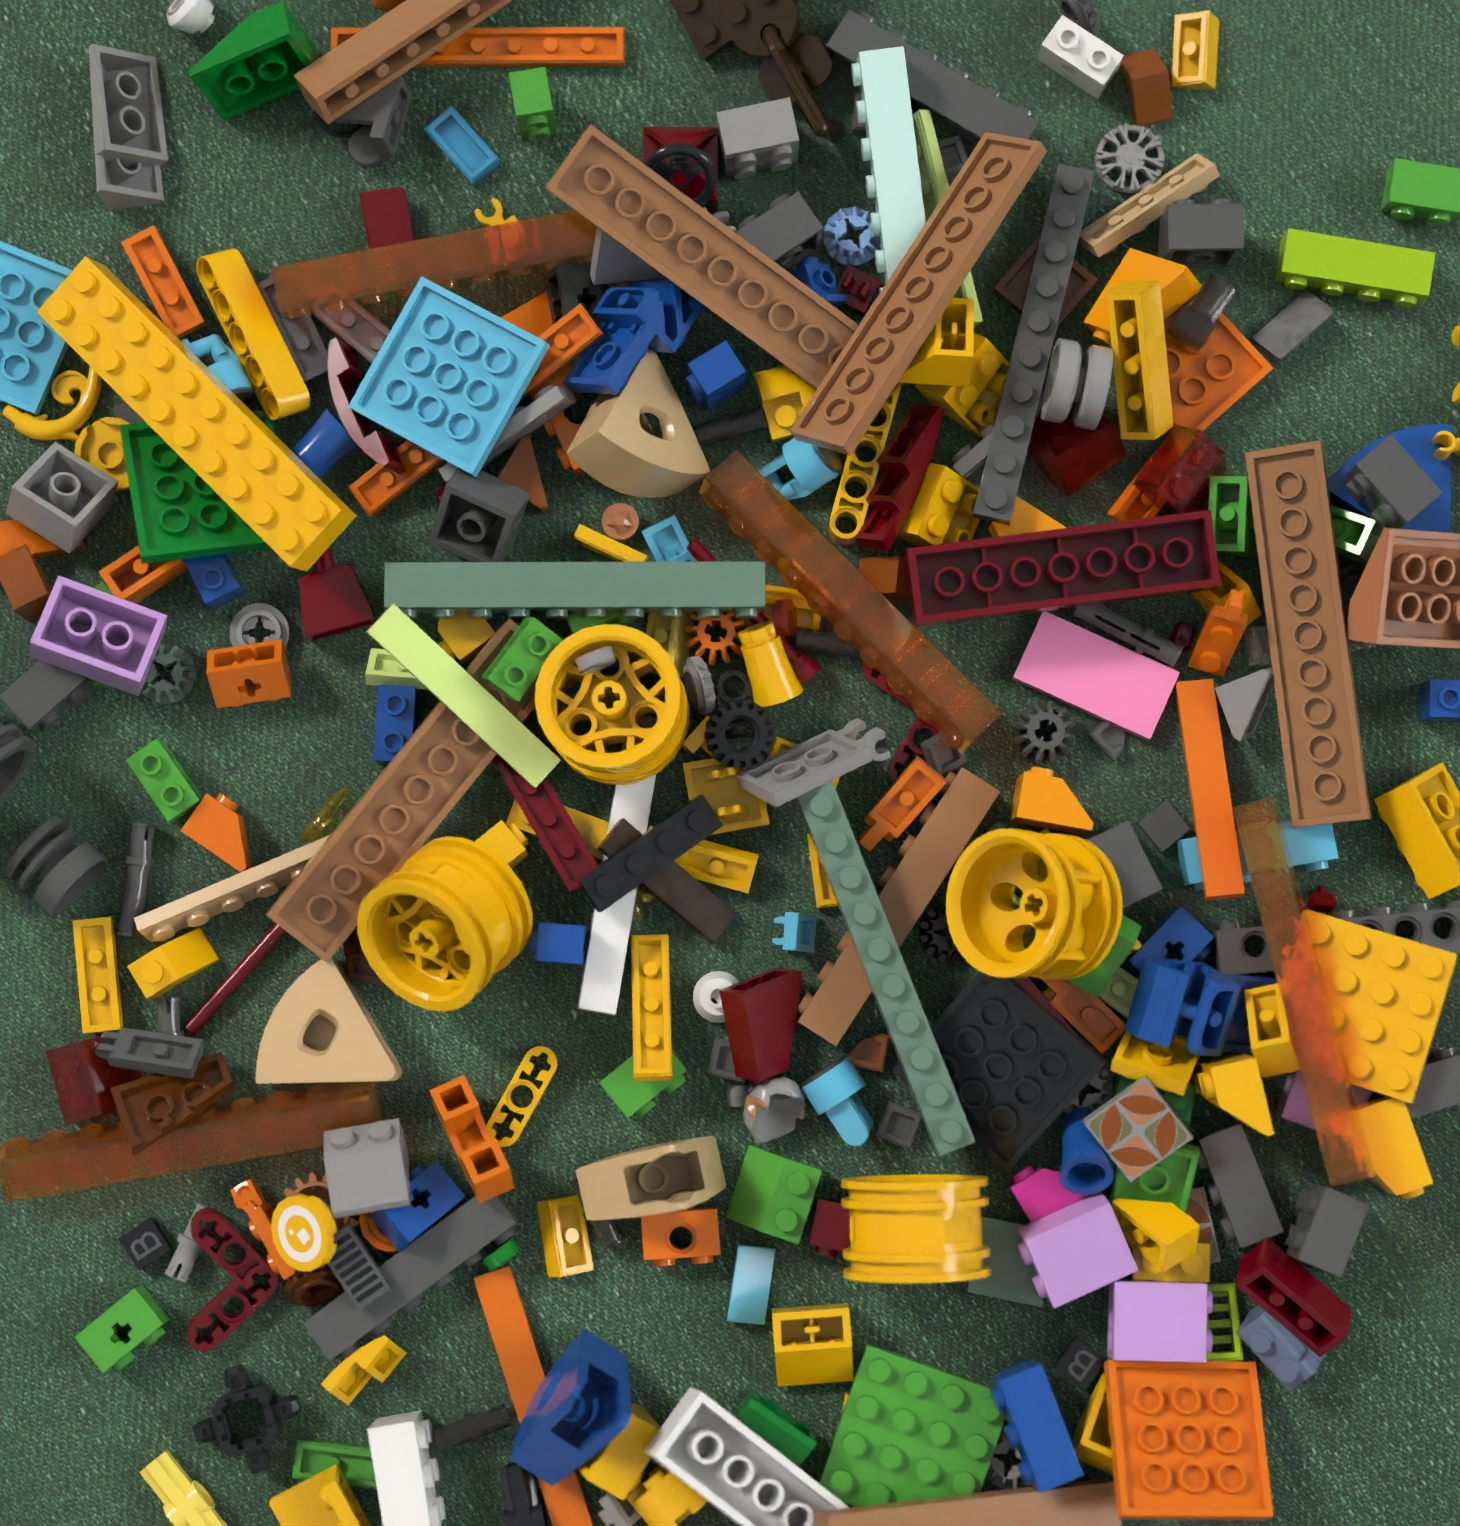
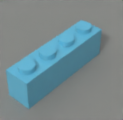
M1292 820L1236 830L1243 883L1255 881L1254 874L1267 871L1269 878L1292 875L1291 867L1305 865L1306 872L1329 868L1328 861L1339 858L1332 823L1292 828ZM1196 837L1176 841L1183 885L1194 884L1195 891L1204 890Z

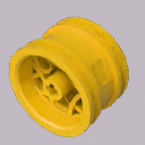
M606 624L582 629L565 638L553 649L541 667L535 690V707L538 721L546 737L556 748L560 756L573 770L589 780L606 785H628L644 781L661 772L674 760L683 746L682 743L686 739L690 725V705L687 691L668 653L655 639L640 630L623 625ZM610 646L616 658L615 661L620 663L618 672L613 676H604L601 674V670L583 675L580 674L575 660L584 654ZM655 671L661 679L648 691L639 682L638 678ZM576 681L582 682L574 699L570 698L568 693ZM654 713L658 716V719L653 727L648 729L639 727L638 723L642 715ZM579 721H591V730L586 735L577 736L574 734L573 729ZM627 743L626 750L616 753H608L606 746Z
M450 836L433 839L408 858L399 872H395L384 879L367 894L360 905L357 916V933L362 951L381 981L395 994L409 1003L427 1010L441 1012L456 1010L469 1003L476 994L484 989L493 974L507 967L529 943L533 930V913L529 897L520 879L511 867L495 852L480 843L462 837Z
M895 1174L841 1179V1187L849 1189V1197L841 1199L842 1208L849 1209L850 1247L843 1249V1259L851 1260V1267L843 1269L844 1279L874 1283H938L976 1280L991 1276V1267L983 1265V1258L990 1256V1247L982 1245L981 1207L989 1205V1197L981 1195V1187L988 1185V1177L969 1174Z

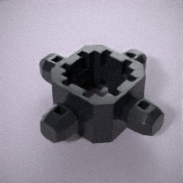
M242 1364L226 1368L224 1372L226 1388L230 1387L231 1392L225 1393L217 1399L211 1410L213 1419L209 1417L197 1422L193 1426L195 1440L200 1443L215 1441L218 1436L221 1448L232 1455L247 1451L248 1455L245 1457L247 1466L253 1474L270 1468L269 1449L265 1450L264 1446L271 1444L278 1437L283 1428L281 1417L283 1420L295 1417L302 1411L298 1395L281 1396L276 1402L273 1389L265 1384L259 1383L248 1387L247 1382L250 1381L246 1368ZM258 1397L259 1403L263 1405L265 1419L268 1424L267 1432L247 1439L237 1440L236 1434L232 1433L230 1418L227 1414L228 1405Z

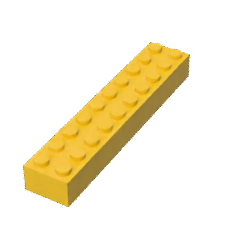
M85 256L37 311L77 354L290 567L307 572L357 517L105 265Z

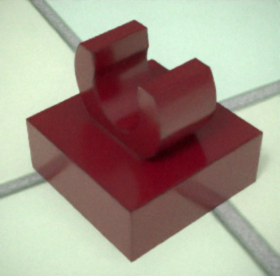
M847 265L837 285L839 293L846 294L848 302L842 306L864 317L880 286L881 280Z

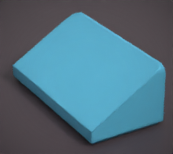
M738 1243L727 1321L765 1325L776 1248Z

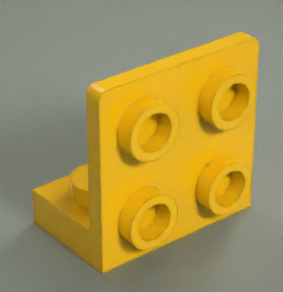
M338 1464L272 1497L269 1502L281 1526H372Z

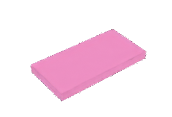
M1043 611L1012 680L1102 721H1108L1113 726L1149 741L1180 672Z

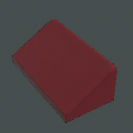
M389 188L361 192L359 197L371 265L404 266L416 258V249L405 189Z

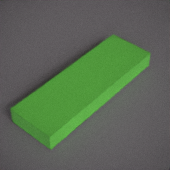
M297 1439L292 1479L306 1480L338 1464L349 1486L377 1489L371 1449L369 1447Z

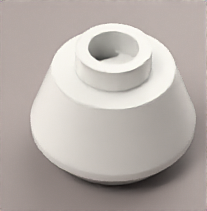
M174 0L166 15L170 27L189 34H194L197 31L200 33L205 32L215 18L212 14L213 5L210 0Z
M723 971L710 972L700 978L693 991V1003L697 1012L708 1021L715 1023L725 1022L719 990L739 983L738 979ZM711 998H714L717 1004L713 1003Z

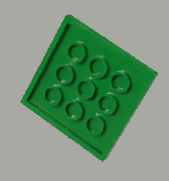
M263 410L252 411L275 434L273 422L267 417ZM146 422L120 425L141 564L272 549Z

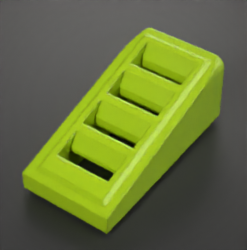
M1235 1283L1207 1284V1291H1211L1213 1297H1228V1303L1213 1304L1212 1313L1229 1312V1319L1208 1320L1207 1314V1330L1230 1328V1335L1212 1336V1345L1231 1344V1351H1211V1353H1206V1361H1243L1241 1337L1236 1333L1240 1323Z

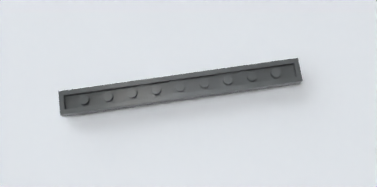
M1058 164L973 511L974 518L1006 525L1011 523L1095 171Z

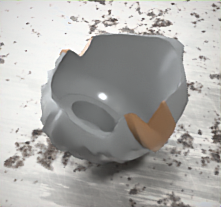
M786 1077L765 1080L747 1095L743 1118L755 1143L762 1144L784 1136L796 1128L797 1118L801 1120L805 1118L806 1097L799 1084L794 1080Z

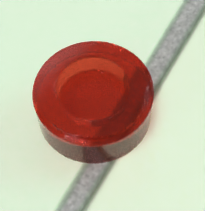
M790 598L776 600L773 604V622L775 630L780 637L795 636L797 633V615L794 603Z

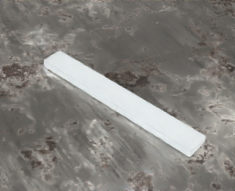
M642 715L639 719V727L644 729L651 728L656 724L658 718ZM622 743L621 751L626 750L627 743ZM656 775L633 784L615 785L607 835L618 820L622 818L643 834L647 831ZM603 854L602 862H604L606 859H608V857L605 856L604 854ZM637 887L602 912H597L594 907L577 1005L579 1010L616 1015Z

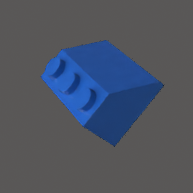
M1023 1358L991 1377L994 1388L990 1389L991 1398L998 1412L1003 1411L1008 1425L1004 1426V1432L1011 1448H1017L1022 1462L1018 1464V1469L1025 1485H1031L1033 1489L1042 1493L1084 1476L1042 1364Z

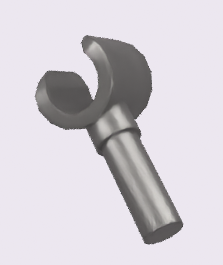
M758 1084L731 1086L727 1092L728 1106L744 1107L747 1095Z

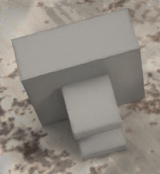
M607 1492L599 1500L603 1510L597 1514L606 1526L612 1523L615 1526H632L641 1518L626 1498L623 1501Z

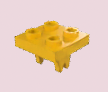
M715 758L683 763L689 801L697 795L703 794L723 824L721 828L709 836L770 825L766 802L739 787L736 774L748 768L728 767Z

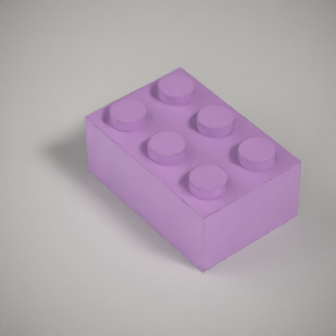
M58 575L31 638L30 657L139 696L165 634L167 615Z

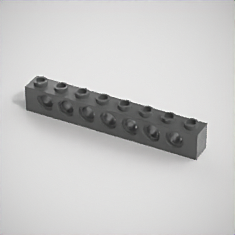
M1460 900L1444 901L1445 909L1431 910L1430 903L1407 905L1408 912L1393 914V906L1370 908V916L1356 917L1355 910L1332 912V917L1361 926L1366 925L1371 929L1395 935V928L1402 921L1409 926L1411 931L1408 940L1455 954L1460 953ZM1296 915L1295 923L1281 924L1280 917L1257 919L1258 927L1243 928L1242 921L1219 923L1220 930L1210 932L1214 936L1211 940L1214 969L1223 974L1233 975L1288 970L1292 954L1286 952L1282 947V938L1287 932L1293 933L1298 938L1304 915ZM1438 918L1443 919L1448 926L1447 935L1443 939L1438 938L1433 932V924ZM1249 936L1256 937L1261 943L1260 953L1256 957L1249 956L1244 950V942Z

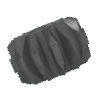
M1038 701L1033 702V715L1028 710L1022 709L1019 715L1026 723L1014 722L1012 729L1024 732L1023 735L1013 739L1014 745L1024 742L1027 744V747L1021 751L1020 755L1026 757L1032 750L1035 751V764L1041 763L1044 753H1046L1050 764L1057 761L1055 750L1059 754L1066 756L1070 751L1063 742L1074 743L1076 741L1075 735L1065 733V730L1071 729L1076 725L1075 721L1069 720L1063 723L1061 718L1067 714L1068 710L1063 707L1057 714H1054V701L1047 702L1045 712L1042 711ZM1040 723L1046 724L1045 729L1050 726L1053 730V733L1048 737V742L1043 741V736L1038 739L1035 734L1040 728Z

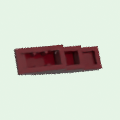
M912 405L877 459V463L883 469V473L866 498V501L873 510L855 537L862 548L890 550L906 522L923 484L935 449L943 410L940 406Z

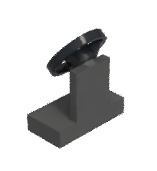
M402 75L384 86L383 90H378L334 120V122L358 124L356 128L345 132L329 127L314 109L313 114L319 127L327 134L337 138L352 136L363 124L372 125L369 138L380 158L394 159L412 95Z

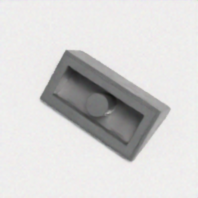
M1305 290L1258 331L1251 340L1276 366L1328 321L1335 312L1308 290Z

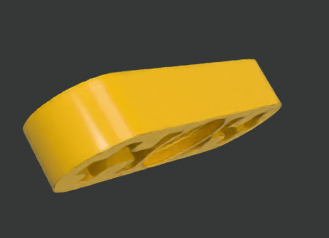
M537 1046L526 1053L490 1117L486 1127L491 1137L496 1138L499 1147H508L519 1139L556 1073L558 1058L552 1049L546 1046ZM542 1053H546L548 1055L547 1062L551 1067L549 1071L543 1069L539 1072L536 1080L543 1081L539 1089L532 1081L521 1079L520 1076L523 1071L527 1075H531L535 1064L531 1062L533 1055L540 1057ZM519 1085L529 1087L533 1093L531 1104L524 1108L516 1106L511 1098L512 1091ZM506 1104L511 1111L524 1114V1118L520 1122L518 1118L514 1117L510 1124V1129L514 1132L513 1136H505L502 1140H499L496 1137L498 1131L493 1127L496 1122L503 1123L509 1113L502 1112V1108Z

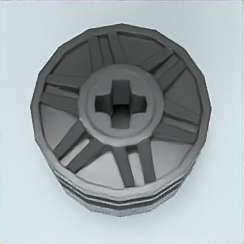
M58 815L46 821L24 839L9 859L4 870V874L11 880L16 881L20 879L18 887L22 890L27 891L40 883L34 894V901L51 917H57L73 906L92 887L108 864V858L89 842H85L73 849L78 840L79 832L74 828L67 830L68 822Z

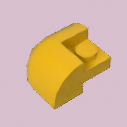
M785 365L753 373L772 443L794 437L789 431L817 389Z

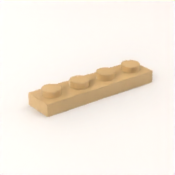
M1198 153L1194 154L1081 230L1079 238L1081 246L1098 258L1114 251L1118 244L1133 234L1142 232L1147 228L1148 224L1159 218L1167 205H1172L1173 201L1187 199L1194 193L1203 191L1210 182L1220 176L1216 165Z

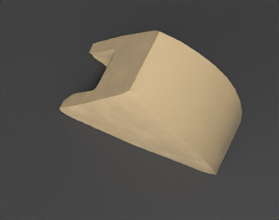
M648 349L645 356L637 362L629 375L628 383L617 395L598 393L567 451V454L592 478L615 491L635 497L657 498L677 494L711 473L683 406L658 355L652 349ZM644 413L655 415L659 419L660 425L655 428L651 427Z
M333 955L327 963L321 959L308 968L289 987L274 1008L259 1046L255 1084L395 1081L402 1076L401 1065L336 956Z
M714 1136L675 1140L641 1147L603 1158L576 1170L586 1220L591 1221L634 1218L688 1209L710 1199L726 1187L717 1141Z

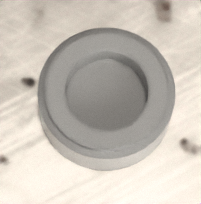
M609 646L584 654L577 658L575 662L580 674L585 675L615 663L616 658L612 648Z

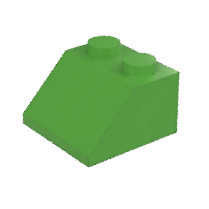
M749 1145L726 1218L760 1232L799 1244L822 1169Z

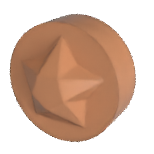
M615 503L609 506L602 516V527L605 534L618 542H624L633 538L639 529V518L635 509L625 503Z

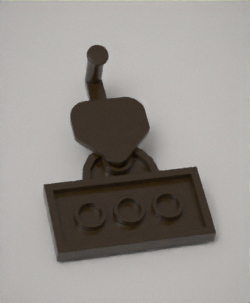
M669 0L702 60L709 61L733 43L740 50L755 57H763L759 71V81L771 101L790 97L792 105L797 102L810 128L818 137L830 141H838L844 136V125L836 119L828 121L812 91L823 85L831 77L833 62L820 38L799 32L801 11L797 0Z

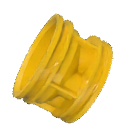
M1018 829L990 831L974 840L961 854L953 868L946 894L947 923L958 951L975 969L994 977H1034L1048 980H1070L1083 976L1097 967L1110 952L1117 938L1122 919V892L1113 865L1096 845L1084 838L1057 833L1039 834L1033 831ZM1040 858L1043 859L1047 867L1048 875L1045 881H1042L1037 874V864ZM1015 886L1023 892L1020 908L1016 910L1012 908ZM1029 926H1033L1036 931L1034 941L1025 949L1022 940L1024 931Z

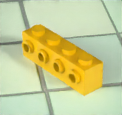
M1125 280L1106 292L1121 439L1156 440L1174 426L1160 280Z

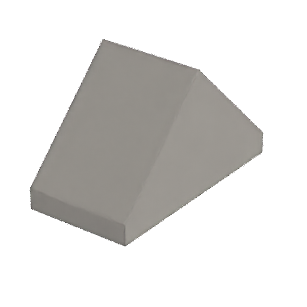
M1272 667L1262 669L1215 688L1232 736L1239 741L1250 739L1254 735L1274 688Z

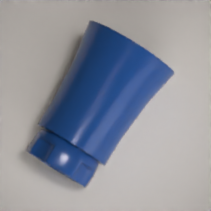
M325 408L313 427L291 451L321 479L334 466L360 447L351 438L343 423L329 409Z
M1076 1108L1070 1114L1064 1116L1061 1132L1063 1146L1059 1175L1060 1182L1068 1191L1080 1195L1099 1193L1109 1187L1114 1178V1172L1107 1152L1084 1124L1083 1119L1092 1113L1089 1108Z

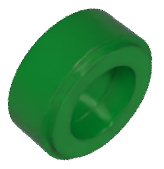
M510 1237L486 1255L482 1261L489 1271H494L520 1251V1246L513 1237Z

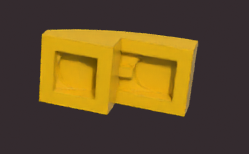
M385 1335L381 1336L347 1357L327 1376L321 1385L349 1406L372 1376L383 1383L407 1352Z

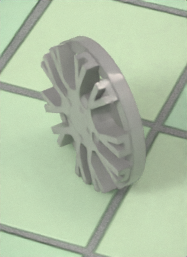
M1128 124L1119 125L1105 134L1095 153V167L1100 179L1112 190L1123 194H1136L1155 182L1162 173L1165 161L1162 143L1158 140V137L1151 133L1150 129H1146L1145 126L1140 127ZM1129 132L1139 134L1136 142H1130L1128 139ZM1118 134H1120L1124 142L1122 146L1116 138ZM1147 138L1150 142L1142 149L1139 144ZM1109 142L1116 148L1117 152L1109 153L1102 150L1105 144ZM1155 148L1158 158H1149L1145 155L1146 151ZM1114 159V163L1102 165V160ZM1146 163L1157 167L1156 172L1143 166V164ZM1112 169H1117L1121 173L1116 183L1107 176V173ZM1142 172L1149 180L1139 185L1135 174ZM1125 175H1131L1130 187L1124 186Z

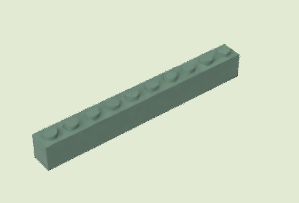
M765 561L384 562V608L387 610L392 604H395L410 619H416L417 613H432V618L453 619L454 613H470V618L491 619L492 613H507V618L525 619V617H530V613H545V618L565 619L568 618V613H583V618L603 619L606 618V613L621 612V618L626 619L644 618V612H659V618L664 619L682 618V612H697V618L703 619L719 618L720 612H735V618L751 619L757 618L758 612H765Z
M833 781L796 797V801L934 1150L938 1156H942L975 1143V1139Z

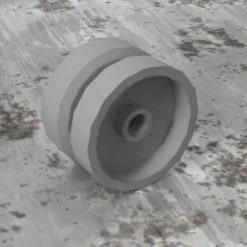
M1059 338L1056 341L1049 362L1042 396L1041 419L1043 421L1061 424L1068 417L1072 407V420L1075 427L1089 430L1097 428L1110 386L1113 365L1112 348L1092 344L1082 359V350L1078 341Z

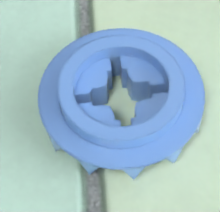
M857 206L846 209L840 208L833 216L828 218L823 232V241L827 252L833 259L845 265L855 266L864 264L875 256V250L880 249L879 235H872L870 211L859 209ZM846 223L852 226L855 231L864 230L859 235V249L851 239L842 240V237L847 235Z

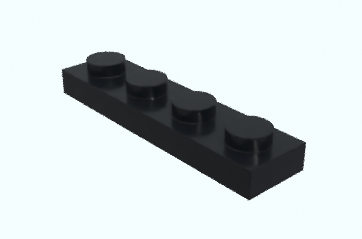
M699 794L582 876L577 882L597 912H602L721 828L723 824L703 794Z

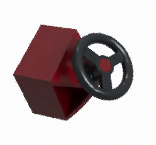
M643 127V164L699 206L706 207L708 212H718V127Z

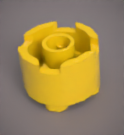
M659 1463L649 1471V1478L644 1483L640 1482L636 1489L629 1492L626 1496L629 1503L649 1526H678L677 1524L686 1519L691 1513L694 1515L707 1503L705 1499Z

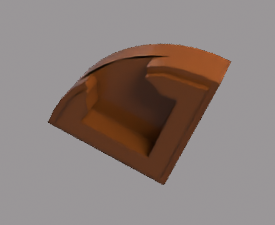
M879 1034L861 1040L849 1053V1059L855 1067L883 1072L890 1036Z

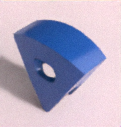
M1430 424L1414 426L1381 437L1367 445L1328 478L1331 505L1370 518L1369 514L1372 512L1362 501L1357 503L1348 495L1344 488L1346 483L1342 477L1388 436L1392 435L1443 492L1400 529L1450 533L1452 452L1447 459L1438 460L1435 458L1434 453L1438 448L1446 447L1440 443L1432 444L1431 441L1440 431L1452 433V425Z
M584 1329L561 1354L537 1389L520 1424L510 1460L552 1486L593 1457L621 1433L631 1418L630 1382L626 1355Z

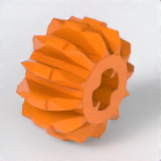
M695 612L690 614V619L698 626L687 625L684 628V632L688 635L696 636L686 641L688 649L700 645L694 656L698 655L702 659L706 652L710 653L708 662L710 666H714L716 655L721 654L724 664L730 663L728 650L732 651L735 655H741L740 646L734 643V641L740 642L738 632L735 631L745 627L746 621L745 619H739L732 622L735 612H727L726 615L720 612V617L714 619L697 618V613ZM713 625L721 626V632L726 634V637L723 639L720 636V642H712L711 635L705 634L707 629L712 631Z

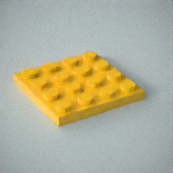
M1306 909L1283 984L1297 1038L1301 1068L1413 1104L1458 954Z

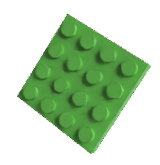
M866 1343L818 1483L840 1501L856 1507L981 1492L1006 1418L1003 1411L998 1412L990 1394V1389H993L992 1387Z

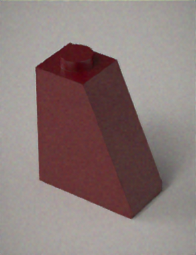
M774 968L719 990L736 1077L752 1080L753 1084H762L765 1080H771L775 1078L774 1075L789 1069L802 982L801 971Z

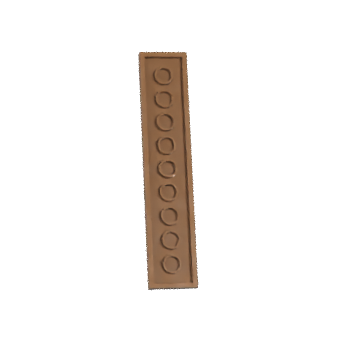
M591 124L588 125L545 186L548 191L816 389L859 326Z
M989 132L984 133L789 431L796 440L846 455L852 454L1046 155L1047 149L1041 141Z
M1318 440L1246 452L1245 458L1292 828L1371 819L1323 442Z
M507 618L465 671L522 723L535 707V690L539 675L519 702L510 701L481 679L484 672L519 627L514 621ZM439 701L266 915L327 963L357 927L359 908L367 894L384 879L400 871L407 859L422 847L497 753Z

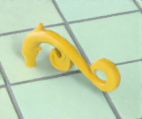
M91 367L89 368L88 379L77 371L67 370L60 373L53 380L51 386L54 399L62 405H73L75 400L71 397V393L74 390L81 392L77 406L62 418L46 420L47 414L33 416L29 412L23 413L10 404L4 408L2 415L15 424L14 429L31 439L39 441L67 439L77 441L79 435L75 431L83 426L94 411L101 393L102 378Z

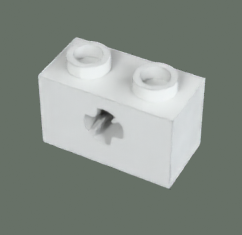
M1062 15L1042 43L1037 60L1098 99L1118 71L1124 55Z

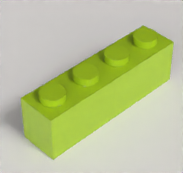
M1288 228L1281 238L1275 281L1284 282L1285 287L1295 290H1303L1308 286L1320 288L1321 293L1326 295L1340 296L1344 292L1358 295L1357 298L1362 301L1377 302L1380 299L1394 301V305L1399 307L1414 308L1417 305H1421L1429 297L1436 253Z

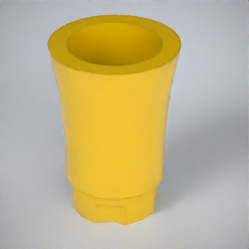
M772 621L757 623L738 632L742 644L740 649L750 680L753 703L760 705L761 708L788 701L803 692L804 689L792 669L780 635L776 634Z

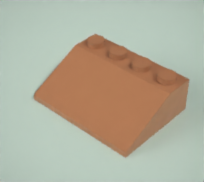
M1384 528L1350 600L1346 631L1347 639L1383 645L1460 649V533Z

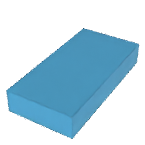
M452 105L424 128L428 137L472 186L476 185L501 163L495 153Z

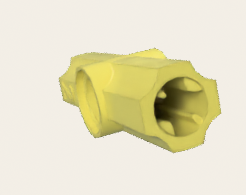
M166 1450L140 1471V1474L164 1503V1512L174 1526H228L215 1511V1503L208 1491L199 1482L190 1479L169 1450Z

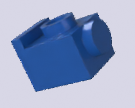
M817 257L806 258L798 262L796 265L797 269L790 273L835 308L848 302L846 294L839 293L835 276L829 264H819Z

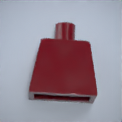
M328 548L313 564L315 573L299 578L303 631L305 638L310 642L370 626L378 620L354 568L350 564L336 567L331 548Z

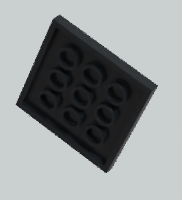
M980 971L930 1027L975 1139L974 1144L1006 1173L1107 1062L1103 1056L1013 978L994 977ZM899 1062L892 1072L909 1086Z

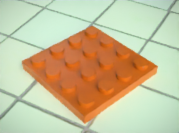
M1108 1359L1104 1363L1118 1519L1269 1520L1274 1517L1256 1362L1206 1361V1363Z

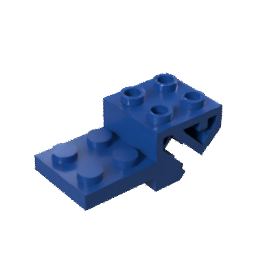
M667 278L637 280L629 282V287L609 288L592 312L601 322L599 327L605 335L581 353L563 383L574 392L617 395L629 381V375L637 362L645 356L648 349H652L655 352L674 353L684 343L686 333L695 319L703 313L704 305Z
M1145 957L1124 1029L1137 1038L1165 1047L1170 1046L1176 1035H1181L1187 1039L1186 1049H1189L1190 1053L1196 1055L1220 1057L1222 1051L1253 1053L1251 1050L1244 990L1280 982L1284 984V980L1280 978L1223 974L1204 962Z

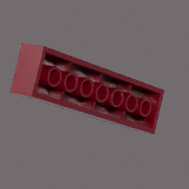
M1211 510L907 548L905 552L914 628L1208 591L1221 586Z

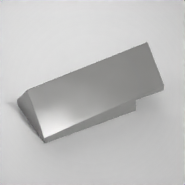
M91 44L89 46L97 193L109 211L162 203L164 201L160 166L168 161L156 57Z

